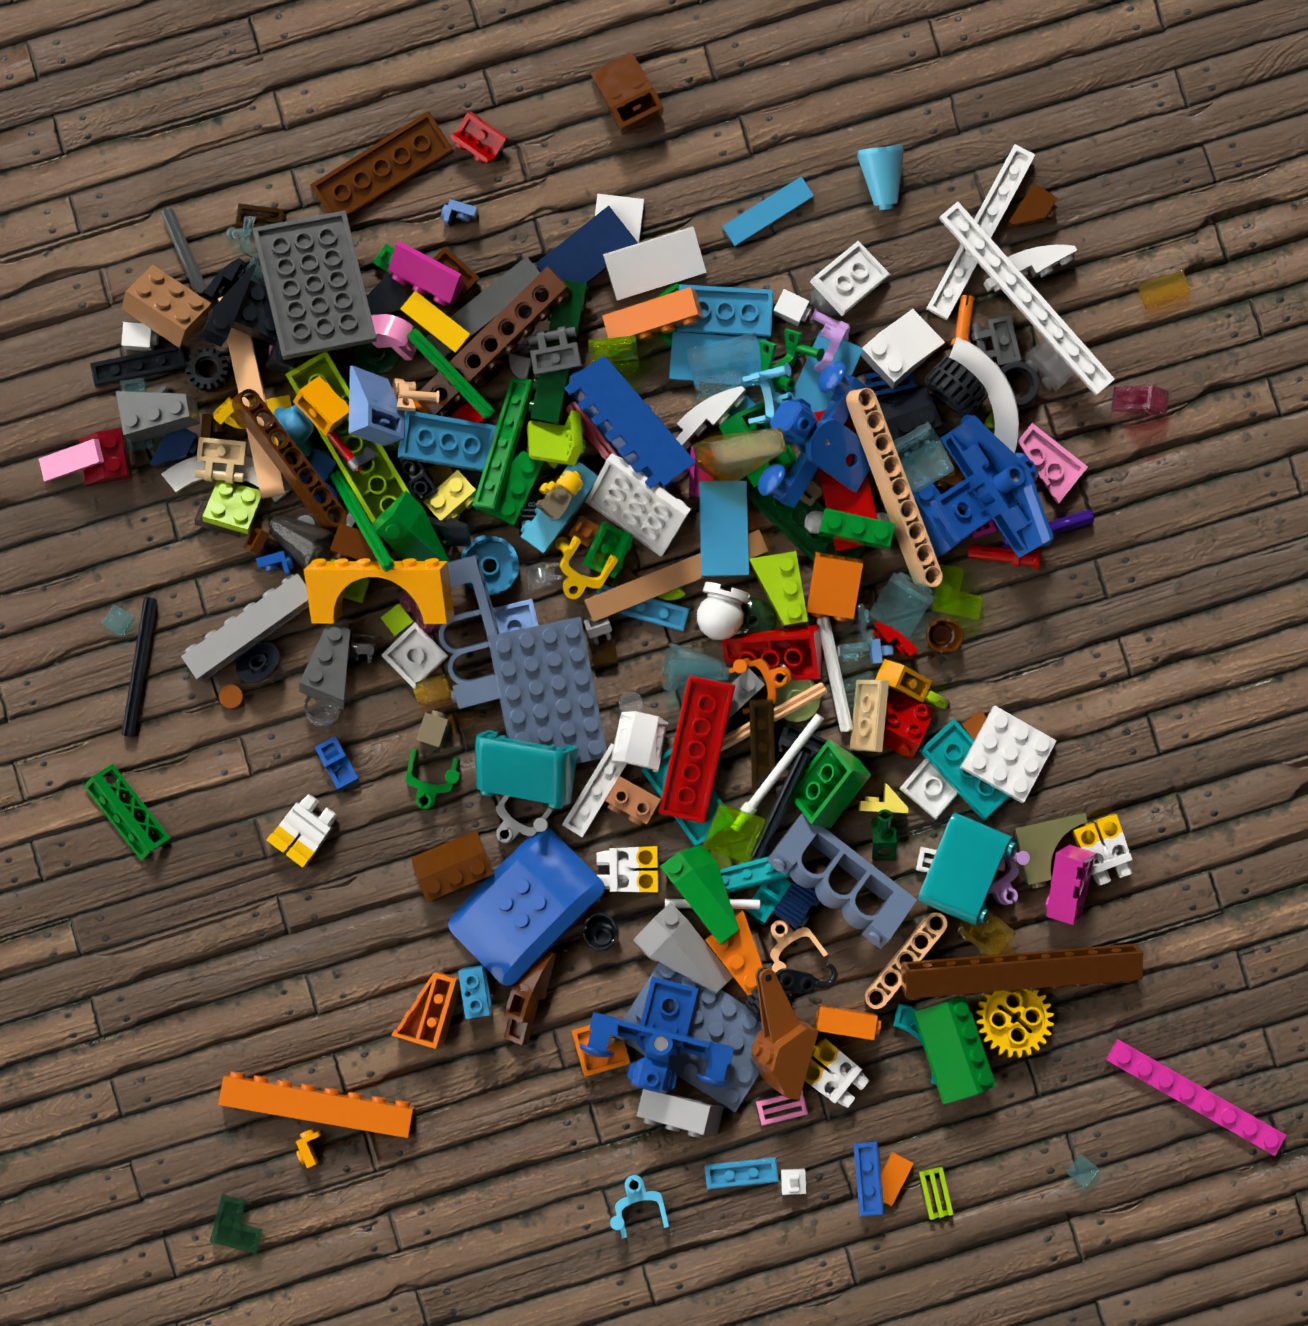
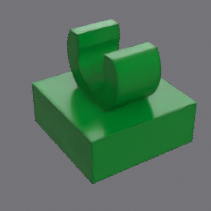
M385 244L373 261V264L390 276H393L388 271L394 248Z

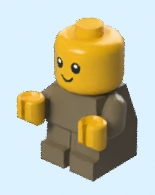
M566 470L556 483L550 481L548 484L543 483L539 491L546 495L545 499L538 500L534 506L550 520H558L566 511L571 498L582 488L583 481L580 479L582 476L577 471L571 472Z

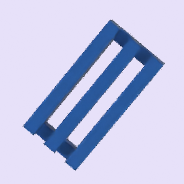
M877 372L865 374L867 388L871 390L875 387L888 385L885 380L871 383V379L881 378ZM911 373L903 380H909L910 384L897 386L894 389L888 388L875 391L876 397L916 388L914 375Z

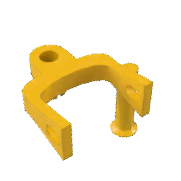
M575 535L570 544L566 537H559L555 542L556 548L561 550L564 555L559 566L562 572L568 576L563 582V591L569 599L579 598L586 586L594 589L601 588L618 562L616 557L610 554L599 577H588L575 571L569 565L571 557L581 543L580 539Z

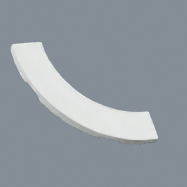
M957 337L949 358L965 366L984 385L994 413V435L1015 453L1019 436L1018 407L1012 388L999 366L980 348Z
M197 456L181 461L161 474L176 493L193 483L204 480L203 478L195 477L196 468L205 469L206 464L205 462L196 461ZM246 456L245 466H235V472L244 473V481L259 487L253 458ZM214 463V470L226 471L227 465ZM284 476L283 481L286 494L271 497L276 503L292 491V487Z

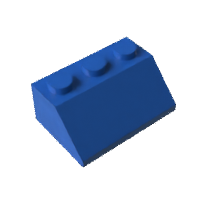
M929 477L911 489L937 559L970 536L968 534L958 542L954 541L930 504L931 501L941 494Z

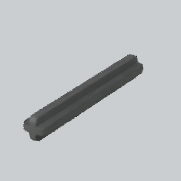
M166 208L161 211V215L192 288L198 295L205 294L204 292L207 287L175 212L172 208Z

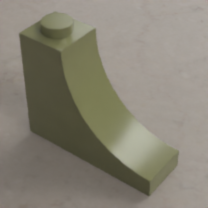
M1086 813L1013 829L1018 853L1026 851L1030 855L1029 862L1026 865H1021L1025 885L1032 884V888L1046 886V881L1052 880L1051 860L1057 844L1071 829L1087 823Z

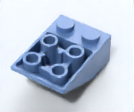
M350 366L349 434L383 446L404 439V415L402 410H396L397 398L389 380L358 367Z

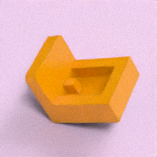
M313 1128L301 1133V1138L296 1141L299 1148L296 1151L298 1159L307 1168L319 1162L310 1140L322 1135L321 1130L314 1132Z

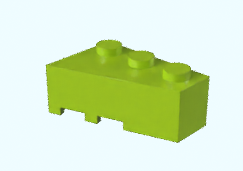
M796 551L750 558L749 564L782 626L789 627L807 624L808 618Z

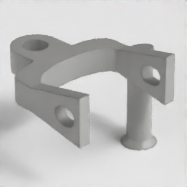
M504 795L496 806L497 814L504 820L496 831L497 839L502 843L511 842L519 832L526 836H533L537 831H545L549 824L547 818L554 810V808L549 807L541 818H537L534 821V827L522 824L507 811L505 803L510 796ZM503 830H508V838L503 837Z

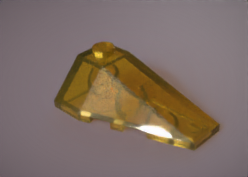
M781 427L710 436L692 445L698 467L717 481H738L787 451Z

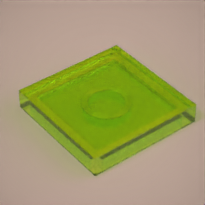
M719 803L702 846L707 850L746 863L750 858L765 820L762 817Z

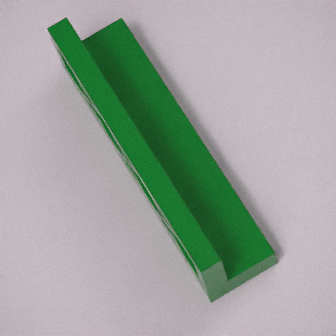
M114 764L93 775L83 786L141 861L171 839ZM110 773L116 780L115 785L108 784L103 776ZM119 793L127 794L130 798V804L123 803L119 799ZM134 811L141 813L145 817L144 823L138 822L134 818ZM148 830L155 831L161 839L154 843L148 836Z

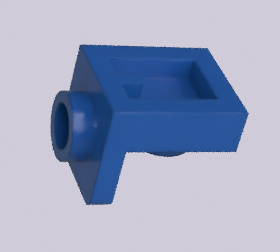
M284 551L256 558L258 568L265 569L266 572L279 569V564L283 565L286 576L292 575L291 570L295 569L292 556H287V553Z

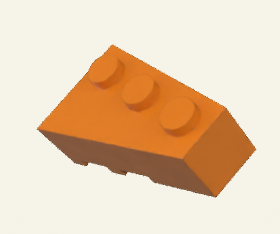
M434 972L417 996L410 1010L404 1015L402 1022L391 1035L430 1048L443 1049L461 988L459 978L441 972Z

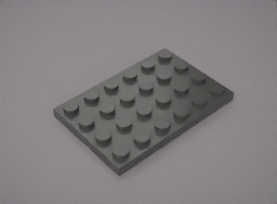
M345 210L252 228L283 360L377 342Z

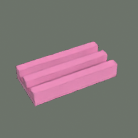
M803 1091L801 1092L800 1101L764 1110L762 1109L764 1105L790 1098L780 1095L756 1101L761 1125L807 1115L808 1111ZM797 1106L802 1107V1110L767 1119L764 1117L766 1114Z

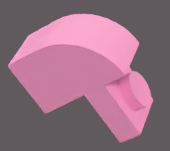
M371 315L377 342H372V344L377 348L392 347L405 361L412 360L417 348L407 338V335L413 326L404 319L393 315Z

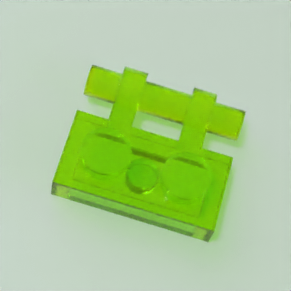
M636 335L588 341L591 364L605 355L610 362L622 361V363L612 364L618 372L630 374V371L639 370L638 361L629 362L631 359H638Z

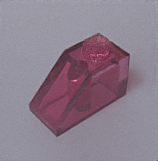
M1153 385L1117 386L1113 390L1111 410L1143 415H1166L1169 391Z

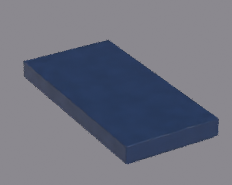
M608 205L535 263V265L541 272L548 266L561 279L588 284L607 269L603 254L638 244V242Z

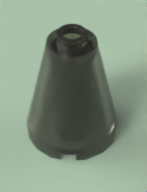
M284 514L275 516L269 524L270 534L303 569L315 559H325L328 561L332 554L330 548L334 540V532Z

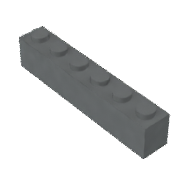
M528 257L521 260L450 317L471 334L457 354L540 274ZM432 334L425 337L448 362L457 355ZM428 360V362L432 365V367H433L436 371H438V370L435 368V366Z

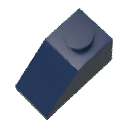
M186 428L165 434L150 464L159 469L189 459L192 454L195 455L197 453L200 436Z

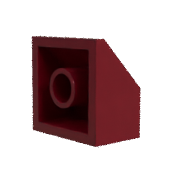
M121 428L98 431L79 439V444L92 439H99L104 459L103 463L83 469L86 486L133 478L127 437L123 435Z

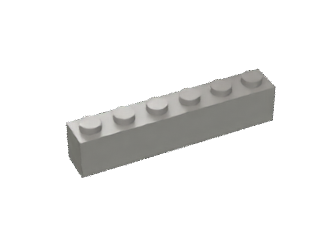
M298 573L295 576L290 575L282 581L281 586L268 590L257 603L252 602L243 609V613L237 617H230L219 630L210 631L205 635V640L199 644H192L185 650V654L181 657L198 681L203 683L309 607L306 582Z

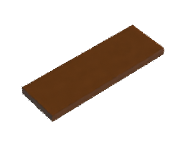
M428 111L310 184V187L327 213L345 210L347 218L452 154L454 149Z

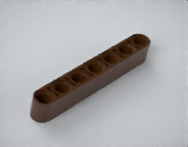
M246 389L237 394L232 400L234 411L323 529L332 530L338 527L339 523L343 524L346 521L344 508L259 394L252 389ZM242 397L248 399L249 407L244 405ZM257 416L263 419L264 426L258 424ZM272 436L277 438L278 446L272 442ZM286 455L292 458V465L286 461ZM301 474L306 477V479H307V484H304V483L301 481V479H300V475H301ZM315 493L321 497V504L315 500ZM329 513L335 516V523L330 520Z

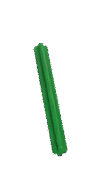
M340 470L331 473L330 478L383 571L388 572L390 569H393L395 566L393 560Z

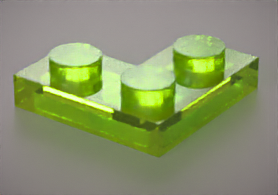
M940 564L943 577L941 583L935 588L931 611L978 620L983 596L960 592L964 569Z

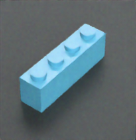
M579 461L576 462L575 466L568 465L564 472L566 470L571 472L577 471L582 476L580 479L583 481V486L571 498L566 511L558 520L552 521L536 508L534 512L537 515L532 521L527 520L520 530L523 533L521 538L544 556L587 499L598 478L597 474Z

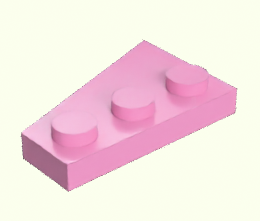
M1033 423L1018 440V446L1034 462L1038 476L1058 505L1088 466Z

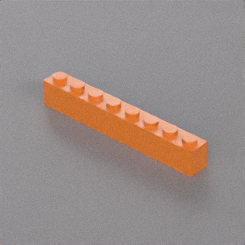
M231 1071L230 1075L223 1076L218 1103L221 1106L404 1138L410 1136L415 1107H411L410 1102L396 1100L395 1104L388 1103L386 1098L372 1096V1100L362 1098L363 1094L349 1092L348 1095L339 1094L338 1089L325 1088V1091L315 1090L316 1086L301 1084V1087L291 1086V1081L278 1079L277 1083L268 1082V1077L254 1075V1079L245 1078V1073Z

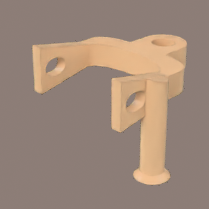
M394 378L392 381V389L397 398L396 410L415 411L416 407L413 400L439 403V390L436 393L416 391L415 381L407 382L399 378Z
M777 920L772 924L771 933L778 942L770 953L772 960L775 962L772 966L774 972L786 968L785 963L779 961L780 953L790 943L801 937H809L823 957L828 955L809 928L803 927L793 932L791 927L783 920ZM782 925L785 928L783 934L776 932L777 926Z

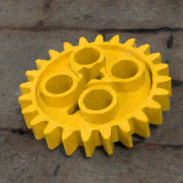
M1019 989L1012 993L995 991L991 995L983 994L986 1002L980 1001L977 1004L983 1010L975 1012V1015L981 1017L975 1024L982 1025L983 1027L978 1033L986 1035L982 1042L990 1041L992 1043L989 1048L990 1050L998 1047V1055H1001L1004 1050L1007 1051L1008 1058L1013 1055V1052L1016 1053L1017 1058H1021L1022 1051L1027 1056H1030V1048L1036 1052L1040 1050L1037 1043L1046 1044L1043 1036L1049 1037L1051 1035V1032L1046 1028L1054 1026V1023L1048 1021V1018L1054 1016V1013L1046 1011L1051 1004H1043L1042 1002L1046 995L1038 997L1039 990L1032 992L1028 989ZM1012 996L1016 998L1018 1006L1016 1008L1009 1007L1006 1002L1007 997ZM997 1005H1001L1007 1013H1005L1002 1010H999L997 1008ZM1030 1011L1036 1015V1023H1030L1026 1020V1012ZM1016 1014L1018 1016V1022H1015L1013 1024L1010 1022L1012 1019L1011 1016ZM993 1015L1002 1017V1026L999 1027L993 1024ZM1023 1026L1031 1029L1032 1032L1028 1033ZM1012 1030L1020 1031L1022 1034L1020 1042L1012 1039Z

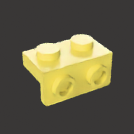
M457 470L438 487L439 491L427 498L423 503L442 522L447 521L450 517L458 520L460 514L466 508H472L471 504L474 502L477 491Z

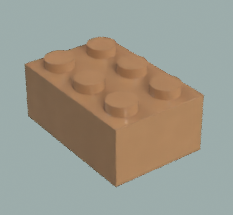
M152 265L126 290L121 309L180 348L205 323L211 303Z

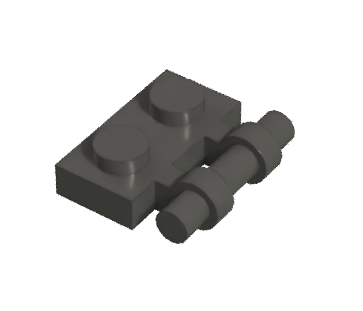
M1011 315L987 320L988 330L982 331L980 323L971 324L973 332L971 334L972 342H975L976 347L980 348L990 359L995 358L996 364L999 367L1010 362H1021ZM984 339H991L993 350L986 351Z
M563 326L558 327V330L549 332L542 330L537 331V334L528 336L530 345L539 344L538 350L530 351L534 375L582 367L578 343L568 344V337L577 336L575 327L566 328ZM560 340L559 346L547 348L548 341Z

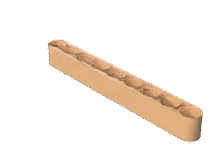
M231 328L227 342L238 393L246 389L255 390L267 405L252 336ZM242 397L244 405L249 407L248 399ZM257 416L258 424L264 426L263 419ZM246 427L262 499L286 494L281 472ZM272 436L271 440L275 444L274 436Z
M869 388L852 390L846 396V404L890 522L895 524L894 532L911 578L917 587H937L942 581V571L876 394ZM860 395H861V397H862V399H863L862 404H861V402H860ZM868 418L871 420V426L868 424ZM877 440H878V442H879V449L877 448V445H876ZM893 485H895L896 487L895 493L893 491Z

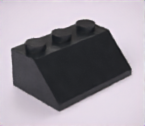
M924 385L878 401L894 445L931 433L942 427L935 403ZM868 418L869 426H871L870 418ZM877 440L876 445H877V448L879 449V442H878V440Z

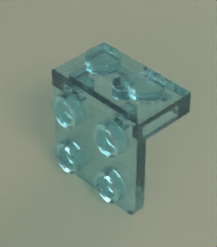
M929 422L918 426L915 430L894 441L896 451L913 492L920 491L954 470V466L939 436Z
M894 572L871 608L869 616L878 622L894 628L908 638L935 597L931 595L932 590L920 584L918 587L911 583L912 578L902 572H899V574Z
M859 604L856 607L859 643L842 644L836 649L838 658H843V662L856 661L859 656L866 655L872 647L871 633L866 631V626L870 623L869 611L864 609L863 604Z

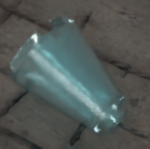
M669 643L671 649H666L662 675L667 676V682L662 681L664 690L685 689L688 675L721 682L728 680L729 667L726 666L725 661L678 644Z

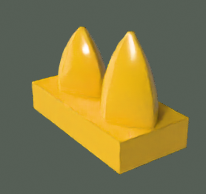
M229 396L213 412V417L220 425L225 422L232 427L245 430L246 426L232 407L233 399Z

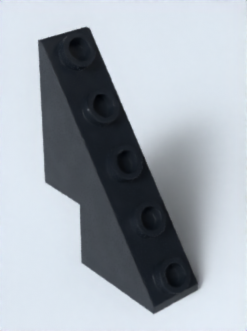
M388 275L368 295L366 294L371 315L388 314L409 317L400 308L410 296Z

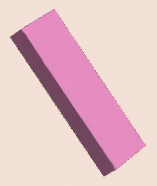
M92 439L39 458L44 481H52L103 463L104 459L99 439Z

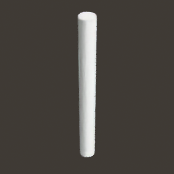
M665 899V907L671 902L676 908L692 909L685 899ZM729 899L733 909H761V900Z

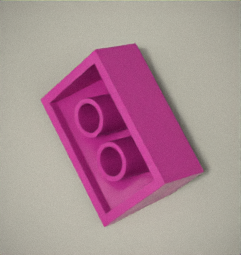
M400 241L397 242L388 271L393 275L392 279L402 285L405 282L413 285L412 290L417 291L422 296L428 293L434 297V302L443 307L447 304L453 307L466 283L463 276Z

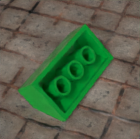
M966 996L950 997L912 1012L943 1104L977 1095L996 1087Z

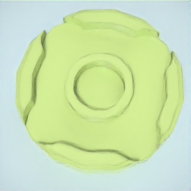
M791 679L787 685L777 688L778 699L774 706L777 707L816 684L812 680ZM821 697L783 718L792 722L806 721L816 713Z

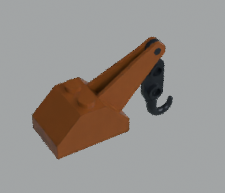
M826 963L825 966L831 970V977L825 982L818 980L808 972L787 968L774 972L770 968L762 966L757 969L755 974L762 1030L757 1033L756 1040L752 1044L751 1058L764 1082L786 1098L800 1099L819 1030L795 1015L784 991L808 994L832 988L837 981L838 972L835 966L830 963Z

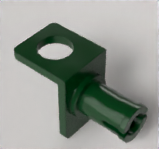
M884 809L878 812V818H872L871 820L873 839L872 860L896 859V823L893 813ZM882 848H888L891 850V852L888 854H880L878 853V850Z

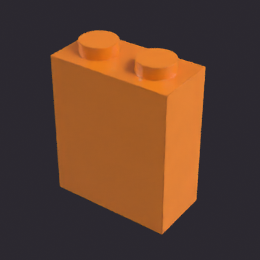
M816 552L806 612H810L811 616L823 618L825 615L834 616V619L838 621L854 619L863 559Z
M818 1004L814 1028L820 1032L874 1040L875 1035L880 1034L881 1021H879L878 1016L874 1013Z

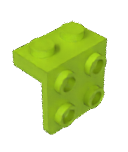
M571 410L565 426L529 421L527 425L529 457L535 460L575 466L580 453H584L586 441L582 439L584 422H581L580 412Z

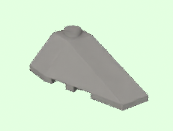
M671 902L633 939V942L648 958L666 965L674 972L681 973L690 978L694 983L715 994L733 978L691 923Z

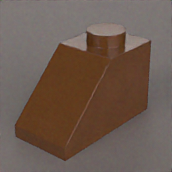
M1033 183L1006 228L1015 229L1042 223L1045 217L1050 219L1057 209L1054 203L1058 198Z

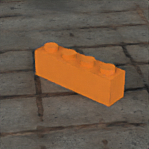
M691 287L602 315L609 343L618 346V348L629 346L631 341L640 339V341L651 339L653 334L658 332L663 334L676 330L675 327L683 324L684 326L697 324V320L704 318L697 291Z

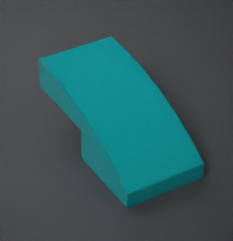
M781 879L762 884L751 899L761 900V909H745L744 913L764 925L792 883L787 879Z

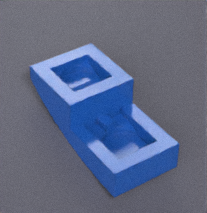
M336 736L315 747L339 792L360 781Z

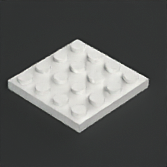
M612 453L606 460L585 503L627 533L634 535L635 539L662 557L691 509L682 500L670 495L660 485L650 489L645 484L648 478L643 472L636 473L623 458L617 457Z

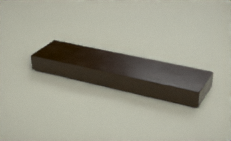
M773 699L749 700L752 794L756 793L775 768ZM776 782L767 794L776 793Z

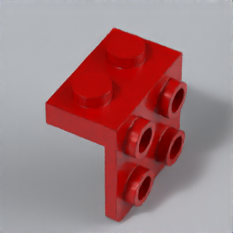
M893 690L887 699L883 746L912 759L921 745L934 714L933 708Z

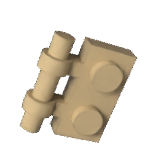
M199 437L196 461L205 462L206 464L205 469L196 468L195 477L203 478L209 482L223 480L229 484H234V482L243 483L244 473L235 472V466H245L247 442ZM214 463L227 465L226 471L214 470Z

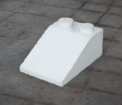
M912 309L869 341L862 348L861 357L894 389L944 345L945 342Z

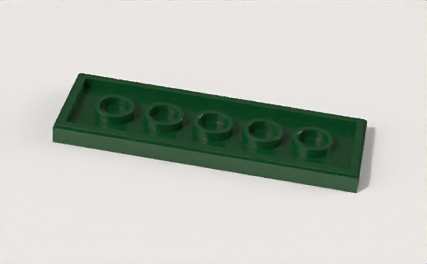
M745 471L735 480L747 481V499L813 564L816 552L858 558L867 549L866 547H860L836 553L833 538L809 533L804 527L806 515L812 511L823 512L825 509L817 500L811 507L799 500L795 508H792L776 500L772 493L766 496L760 494L758 486L753 487ZM805 490L804 494L811 499L812 496Z

